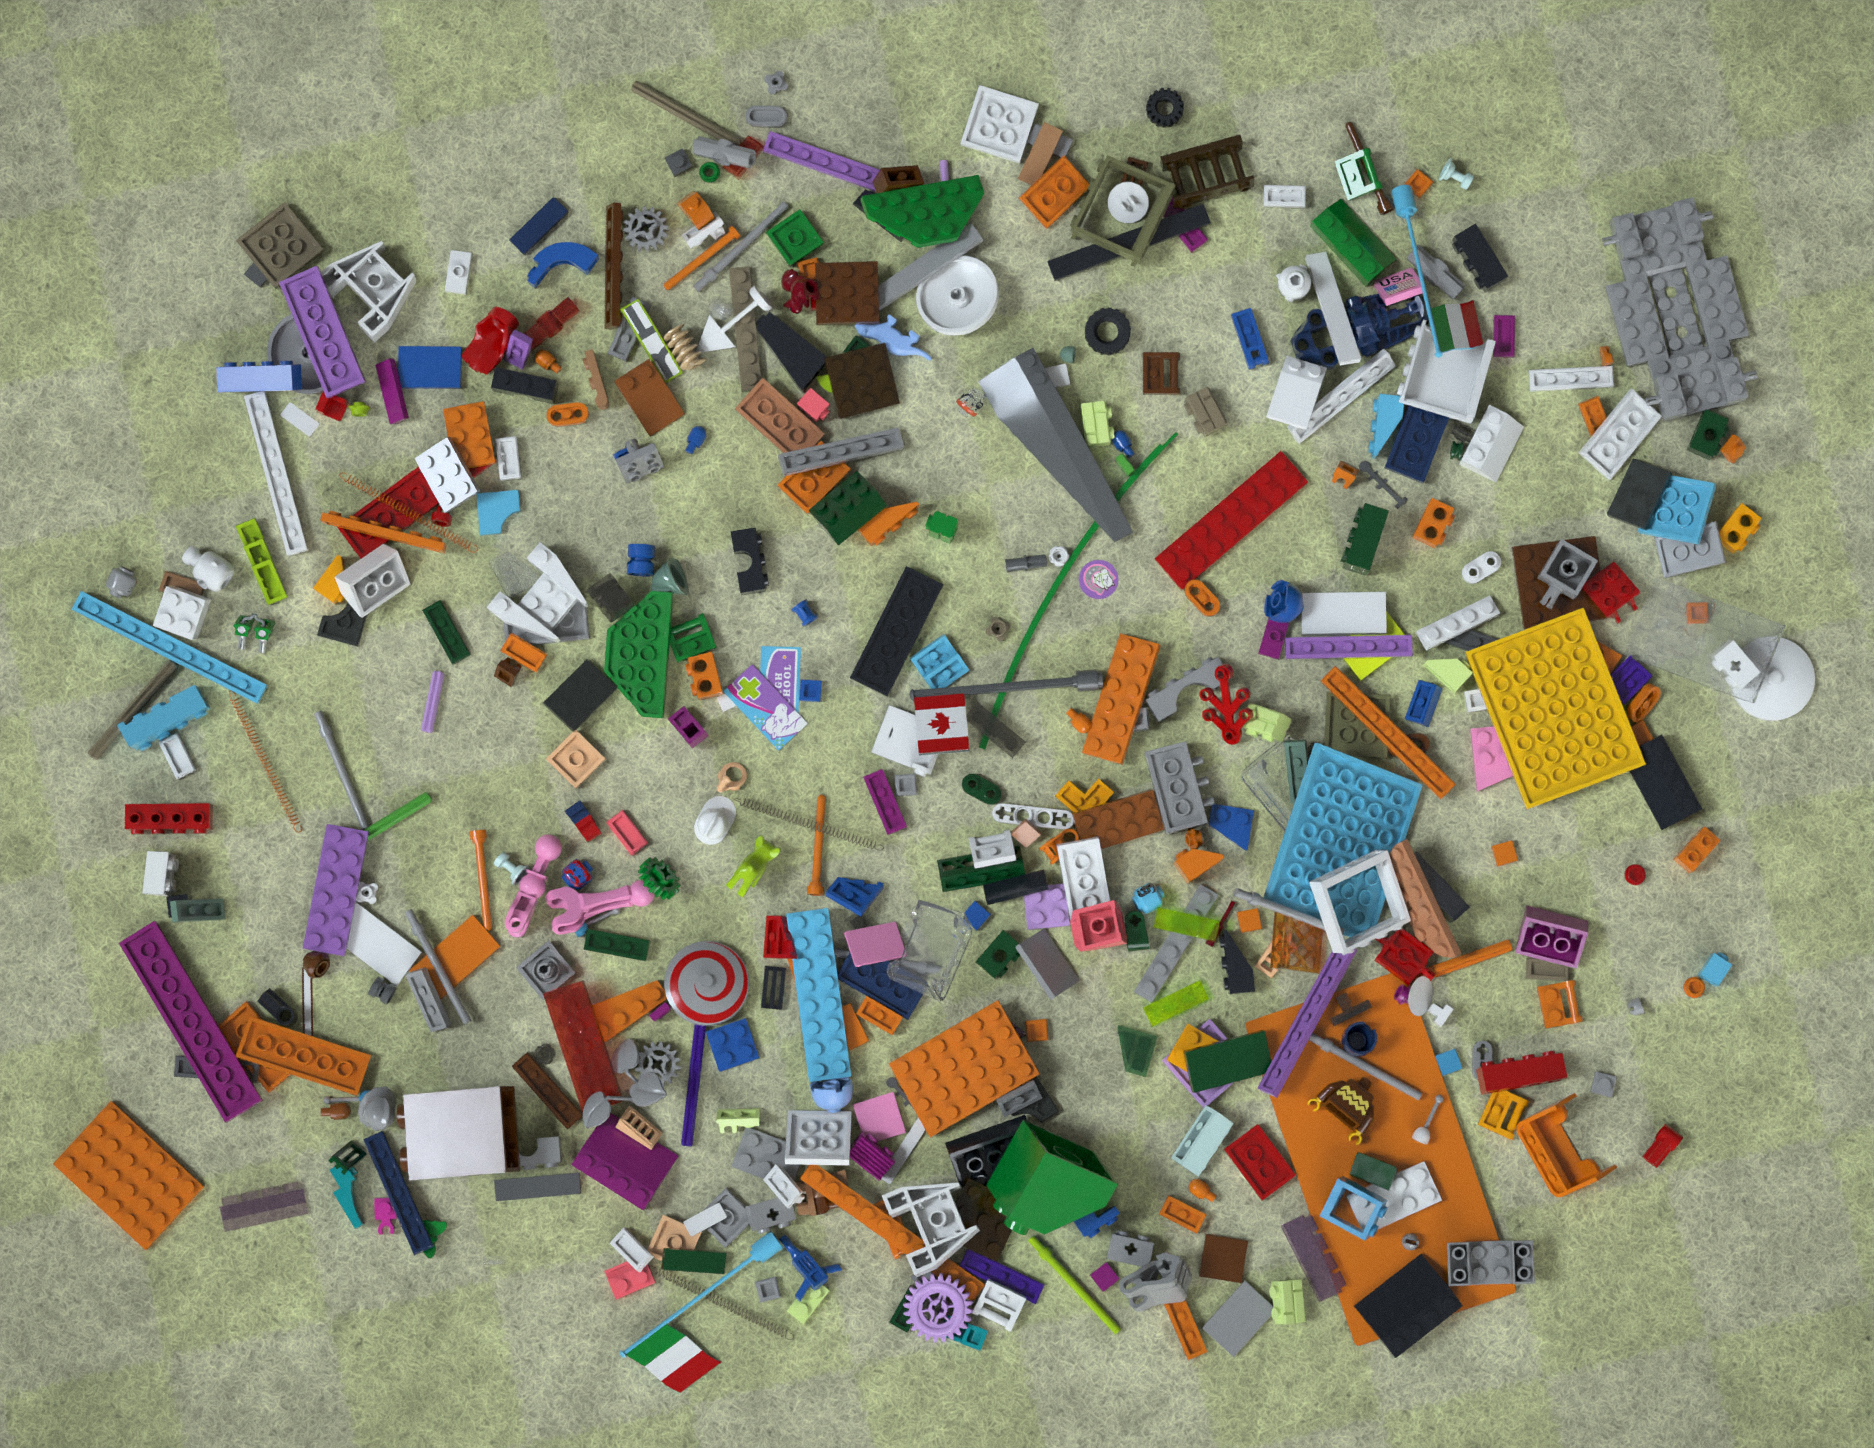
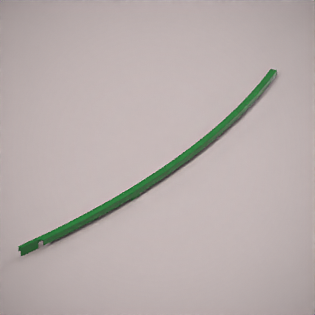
M1177 432L1164 445L1159 444L1114 495L1117 502L1154 459L1178 436ZM1094 521L1048 591L1015 654L1003 683L1011 682L1021 657L1046 608L1077 557L1098 529L1099 525L1096 521ZM1000 692L997 696L979 748L986 749L1006 692Z

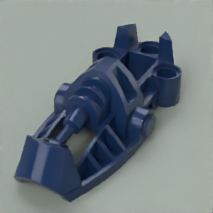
M1423 293L1390 305H1386L1379 294L1365 297L1354 296L1346 299L1343 303L1362 357L1373 356L1382 349L1386 350L1414 335L1416 326H1420L1423 320H1426L1425 325L1429 323ZM1408 300L1412 301L1407 303L1405 308L1386 310V307ZM1311 310L1306 317V321L1293 334L1290 342L1296 359L1331 370L1338 363L1334 346L1318 349L1315 347L1311 336L1312 333L1327 327L1322 310ZM1409 313L1410 316H1417L1418 321L1390 328V320L1399 318V315ZM1314 315L1320 317L1321 323L1313 324L1310 321V317ZM1301 341L1307 343L1308 349L1300 350L1297 347V343ZM1327 354L1332 355L1334 362L1326 363L1324 356Z

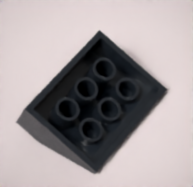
M1025 1115L945 1143L956 1177L961 1186H963L966 1177L987 1186L1023 1120L1027 1121Z
M1419 1254L1354 1305L1355 1309L1394 1358L1405 1352L1463 1306L1422 1254Z

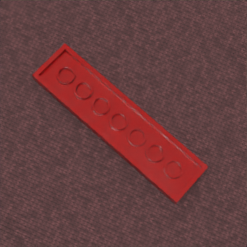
M1280 451L1155 557L1154 560L1182 591L1189 581L1195 580L1303 488L1308 481L1284 453Z
M493 464L469 468L472 477L475 478ZM418 466L384 491L380 496L381 501H379V498L372 500L352 516L361 518V522L368 524L369 521L381 523V527L388 529L390 526L401 528L403 532L416 522L412 517L415 511L414 519L420 513L417 519L419 520L422 515L424 516L438 506L439 502ZM398 502H399V504H398V506H397V509H399V507H400L401 504L403 503V505H402V507H401V509H400V512H399V510L396 511V508H394V507L397 505ZM405 505H406V508H405V510H404V513L408 510L407 515H409V516H406V514L403 515V511H402V510L404 509ZM337 527L360 559L382 544L391 541Z

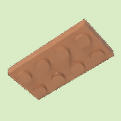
M764 378L755 385L735 408L742 417L782 453L813 447L825 434Z

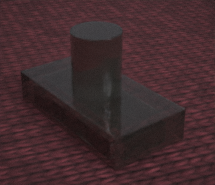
M1346 992L1336 997L1342 1013L1330 1018L1329 1021L1333 1027L1372 1006L1369 1000L1354 1006Z

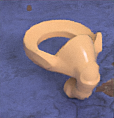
M735 762L724 765L718 773L719 785L717 786V791H738L747 779L746 769L741 764ZM731 767H736L742 772V778L739 781L733 782L726 776V771Z

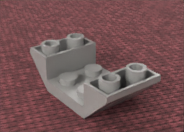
M1533 1240L1447 1243L1448 1286L1535 1284Z

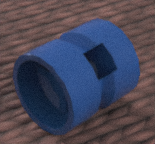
M629 544L628 557L631 560L627 562V575L653 576L654 563L651 560L655 558V546L649 544Z

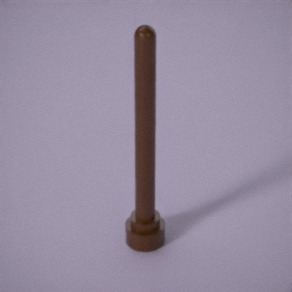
M1347 122L1345 127L1356 152L1363 150L1364 147L1353 123ZM1361 158L1360 161L1369 179L1363 158ZM1383 189L1374 191L1378 199L1377 209L1380 215L1387 214L1395 209L1393 201L1385 196Z

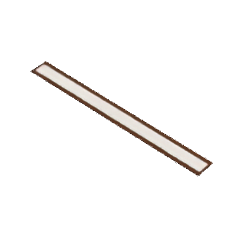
M302 967L303 1033L313 1036L312 978L307 975Z

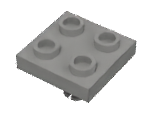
M631 439L634 447L631 446L629 440L625 443L629 454L615 460L626 483L636 482L642 476L656 473L664 467L654 443L640 448L637 439Z
M547 941L516 967L542 1000H545L576 974L550 941Z

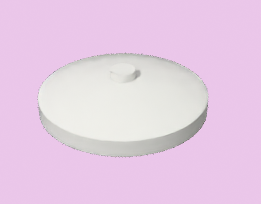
M960 256L920 283L916 293L917 308L926 324L939 333L953 336L964 335L983 326L993 315L999 300V287L993 272L985 263L970 256Z
M1764 637L1752 641L1741 649L1761 672L1742 689L1730 686L1736 702L1745 712L1758 719L1778 721L1789 718L1804 708L1814 690L1815 673L1810 658L1801 647L1785 638ZM1733 662V663H1732L1731 669H1734V670L1737 669V668L1735 667V665L1737 664V662Z

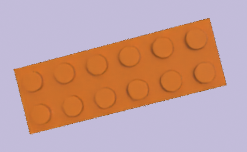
M1120 633L1091 722L1092 727L1088 732L1082 750L1083 754L1123 765L1161 647L1160 644Z
M249 1016L236 1054L237 1058L355 1096L359 1094L371 1059L369 1054Z

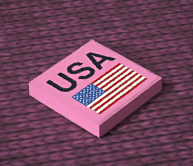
M1413 268L1373 281L1374 288L1386 305L1423 293L1420 279Z

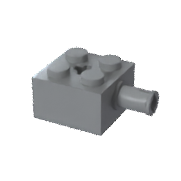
M1561 539L1537 577L1549 586L1540 603L1545 605L1548 599H1550L1546 607L1552 609L1560 593L1571 599L1577 597L1598 560ZM1567 565L1570 566L1568 574L1564 572L1565 568H1563Z

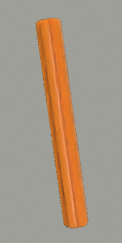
M1504 940L1427 968L1436 973L1434 978L1511 952L1512 945L1509 940ZM1420 973V975L1416 976V977L1413 979V983H1414V981H1415L1417 978H1419V977H1421V976H1424V975Z

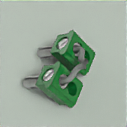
M254 613L251 616L240 615L233 625L235 635L239 636L238 649H245L246 637L249 635L252 624L256 619L258 623L254 631H256L255 638L259 639L258 652L265 653L266 642L273 632L275 621L260 619L257 616L258 614Z

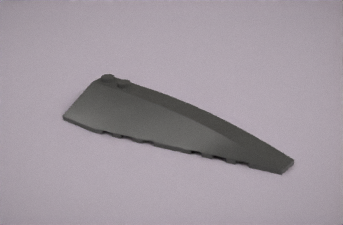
M1034 348L1014 357L978 381L998 419L1010 429L1013 435L1024 444L1027 450L1038 459L1042 466L1068 491L1071 497L1083 507L1085 512L1096 521L1100 528L1114 542L1133 533L1098 464Z

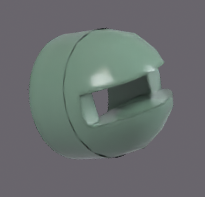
M1063 347L1060 351L1062 360L1067 363H1074L1076 347Z

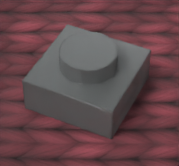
M683 148L665 157V161L674 177L693 168Z

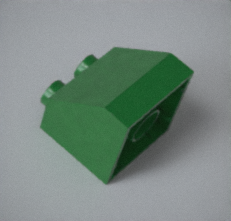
M1025 1120L1021 1122L987 1183V1187L996 1199L993 1207L1006 1216L1004 1224L1012 1231L1021 1235H1026L1029 1229L1045 1235L1105 1207L1118 1185L1095 1151Z

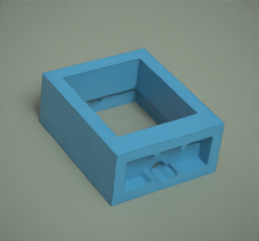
M1342 1176L1337 1179L1320 1217L1365 1241L1370 1236L1374 1237L1379 1227L1376 1224L1379 1218L1382 1219L1388 1209L1385 1206L1388 1200ZM1346 1189L1376 1205L1364 1230L1334 1215Z

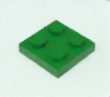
M801 209L766 232L789 267L824 244Z

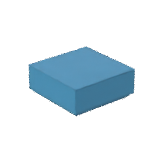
M1455 1049L1435 1056L1442 1076L1462 1069Z

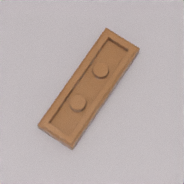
M1043 123L1018 177L1019 180L1032 185L1044 174L1063 133L1062 130L1048 123Z

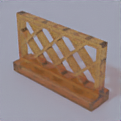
M1274 912L1270 968L1320 974L1323 929L1305 923L1309 931L1303 936L1299 927L1304 922L1298 921L1295 924L1293 918ZM1294 932L1300 939L1295 945L1291 941ZM1311 935L1315 938V945L1312 948L1306 940ZM1301 944L1308 951L1303 956L1297 950ZM1292 953L1298 960L1293 966L1290 965V955ZM1309 956L1313 959V968H1309L1305 962Z

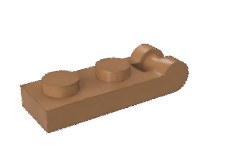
M593 349L584 351L586 358H582L585 369H590L592 375L591 378H588L591 389H596L597 392L595 403L599 409L605 410L609 406V401Z

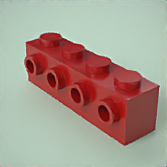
M210 803L125 804V830L131 831L133 835H142L144 831H152V834H165V830H173V834H186V830H194V834H207V830H213V805Z
M1555 1050L1542 1053L1543 1056L1535 1057V1054L1522 1056L1523 1060L1515 1061L1513 1057L1503 1059L1500 1064H1495L1494 1061L1482 1063V1067L1476 1069L1481 1095L1563 1081L1568 1078L1563 1053L1555 1054Z

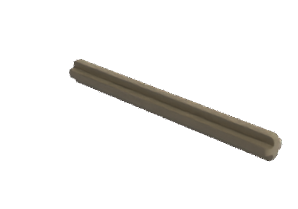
M635 81L632 85V92L715 139H725L736 146L741 145L742 141L740 138L639 81Z
M172 660L167 661L88 751L90 757L97 760L121 733L117 724L123 721L125 725L130 723L133 716L141 711L178 669L177 664Z

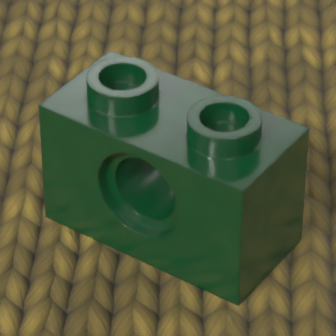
M1705 409L1701 414L1687 451L1707 460H1710L1713 456L1717 457L1722 446L1719 444L1721 437L1725 438L1730 427L1727 425L1729 419ZM1705 431H1711L1714 434V440L1706 439Z
M1002 930L975 963L992 978L995 979L997 976L1001 978L1008 970L1006 965L1011 960L1015 962L1020 957L1019 952L1015 948L1019 943ZM1003 950L1006 953L1007 957L1003 962L995 960L994 954L996 951Z

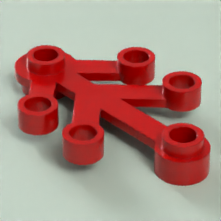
M1222 664L1215 669V678L1220 681L1222 701L1209 687L1202 689L1199 696L1201 700L1209 701L1225 716V722L1217 715L1215 709L1211 707L1202 712V717L1205 721H1212L1222 731V738L1226 743L1234 745L1241 740V729L1247 721L1253 718V711L1250 708H1244L1239 712V719L1235 723L1233 715L1242 703L1250 698L1251 693L1248 688L1243 687L1236 692V698L1231 702L1228 680L1233 677L1234 671L1229 664Z

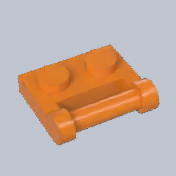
M1575 980L1537 987L1545 1029L1583 1022L1582 1015L1580 1016L1574 989V986H1576ZM1566 988L1571 1012L1570 1018H1565L1560 989Z

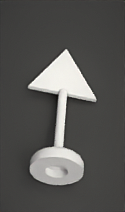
M754 285L750 289V295L754 301L725 326L720 328L712 316L709 315L696 352L735 347L724 332L757 305L764 311L771 310L773 306L769 299Z

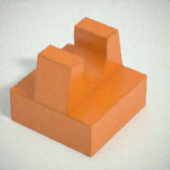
M1340 461L1334 472L1332 482L1336 483L1339 478L1345 480L1343 488L1347 489L1353 483L1359 470Z

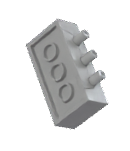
M1186 741L1146 751L1144 756L1165 835L1206 825L1208 821L1204 807L1214 805L1215 803L1213 797L1201 799L1198 787L1209 784L1207 776L1197 779L1195 777L1193 766L1204 764L1202 756L1190 758Z

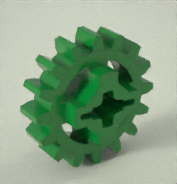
M649 857L639 866L638 873L641 874L639 879L643 880V886L648 887V892L655 894L656 898L660 895L662 900L666 898L670 900L680 891L678 889L681 886L678 883L680 879L674 875L676 871H671L670 865L664 863V860L658 861L657 857L653 859Z

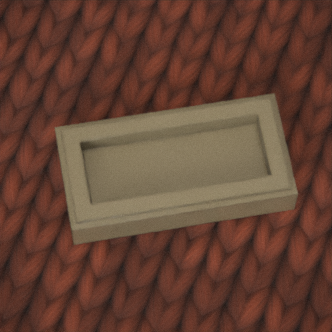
M1527 957L1526 979L1569 981V967Z

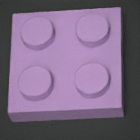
M1064 884L1048 885L1049 890L1024 896L1027 930L1070 926Z

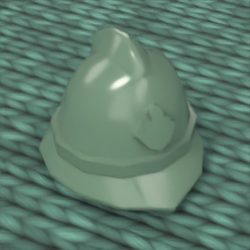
M674 558L668 559L654 573L651 591L689 594L688 583L679 560Z

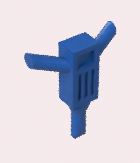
M786 1234L779 1238L780 1242L791 1254L793 1259L792 1265L804 1278L795 1295L799 1302H801L809 1286L815 1291L828 1281L826 1274L842 1271L838 1264L820 1267L806 1250L802 1252V1250L796 1248Z

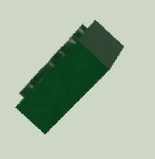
M856 471L810 508L809 512L819 526L839 546L886 508L887 505L877 490Z
M1367 503L1362 508H1358L1353 520L1356 523V527H1352L1347 538V542L1350 545L1345 548L1340 562L1344 563L1343 569L1364 576L1368 574L1389 510Z

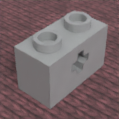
M779 1198L745 1207L751 1231L758 1230L759 1234L771 1231L770 1226L777 1224L779 1228L790 1226V1221L796 1219L793 1206L790 1209L787 1208ZM775 1212L776 1216L767 1218V1214Z
M1118 1230L1116 1234H1111L1106 1259L1140 1267L1150 1262L1154 1243L1150 1242L1149 1237L1138 1235L1137 1239L1129 1237L1130 1233ZM1133 1243V1247L1137 1248V1250L1128 1255V1251L1124 1250V1248Z

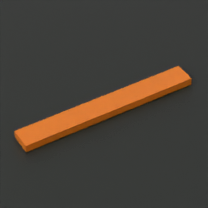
M1336 666L1321 679L1320 682L1440 800L1456 785Z

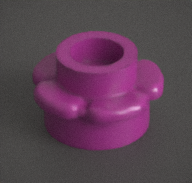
M1402 984L1397 988L1394 999L1398 1001L1399 1005L1408 1003L1410 986L1406 987Z

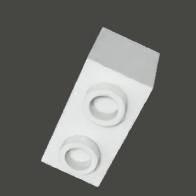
M1728 640L1710 655L1713 660L1711 662L1717 671H1723L1727 676L1725 678L1726 682L1732 688L1742 689L1761 673L1734 640ZM1730 662H1737L1735 665L1736 670L1730 669L1732 666Z

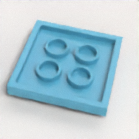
M1671 475L1646 530L1638 528V532L1640 534L1700 545L1716 489L1715 483Z

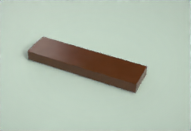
M528 1052L512 1065V1068L567 1130L583 1117V1114Z

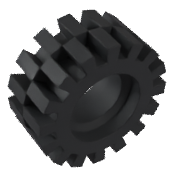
M1171 88L1155 90L1147 100V117L1150 118L1152 124L1155 123L1158 127L1159 125L1163 126V128H1166V126L1172 127L1173 124L1179 122L1183 115L1184 102L1182 97L1177 94V91H1171ZM1169 101L1173 106V111L1169 115L1160 114L1157 110L1159 102Z

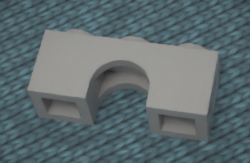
M560 1136L537 1138L538 1148L532 1156H524L519 1150L520 1166H524V1170L537 1169V1164H545V1168L558 1167L557 1162H563Z

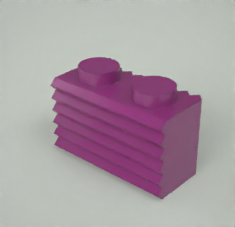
M862 1131L850 1145V1158L880 1181L895 1164L894 1152L887 1146L881 1147L877 1143L878 1139L871 1133L865 1134Z

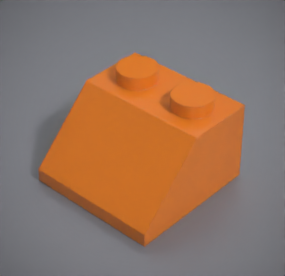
M1184 849L1175 856L1176 860L1173 864L1186 883L1189 884L1221 862L1225 857L1223 854L1198 849L1188 851Z

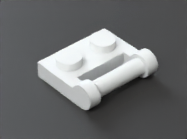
M1010 830L980 838H975V836L968 838L974 868L1016 860Z
M988 1279L974 1307L973 1314L977 1316L980 1314L1004 1326L1006 1330L1011 1332L1027 1297ZM984 1302L1010 1314V1318L1007 1319L982 1307Z

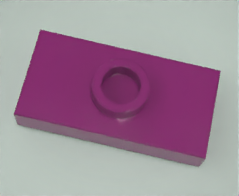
M1268 617L1258 652L1259 655L1276 660L1279 659L1289 622L1278 623L1269 620Z

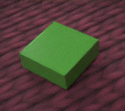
M1121 453L1115 458V462L1127 477L1134 473V467L1124 454Z

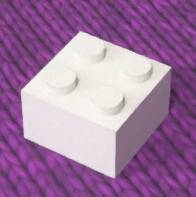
M173 585L166 586L153 626L191 640L198 639L211 599Z

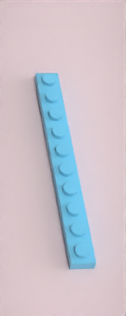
M83 591L80 592L72 607L73 611L259 704L268 686Z

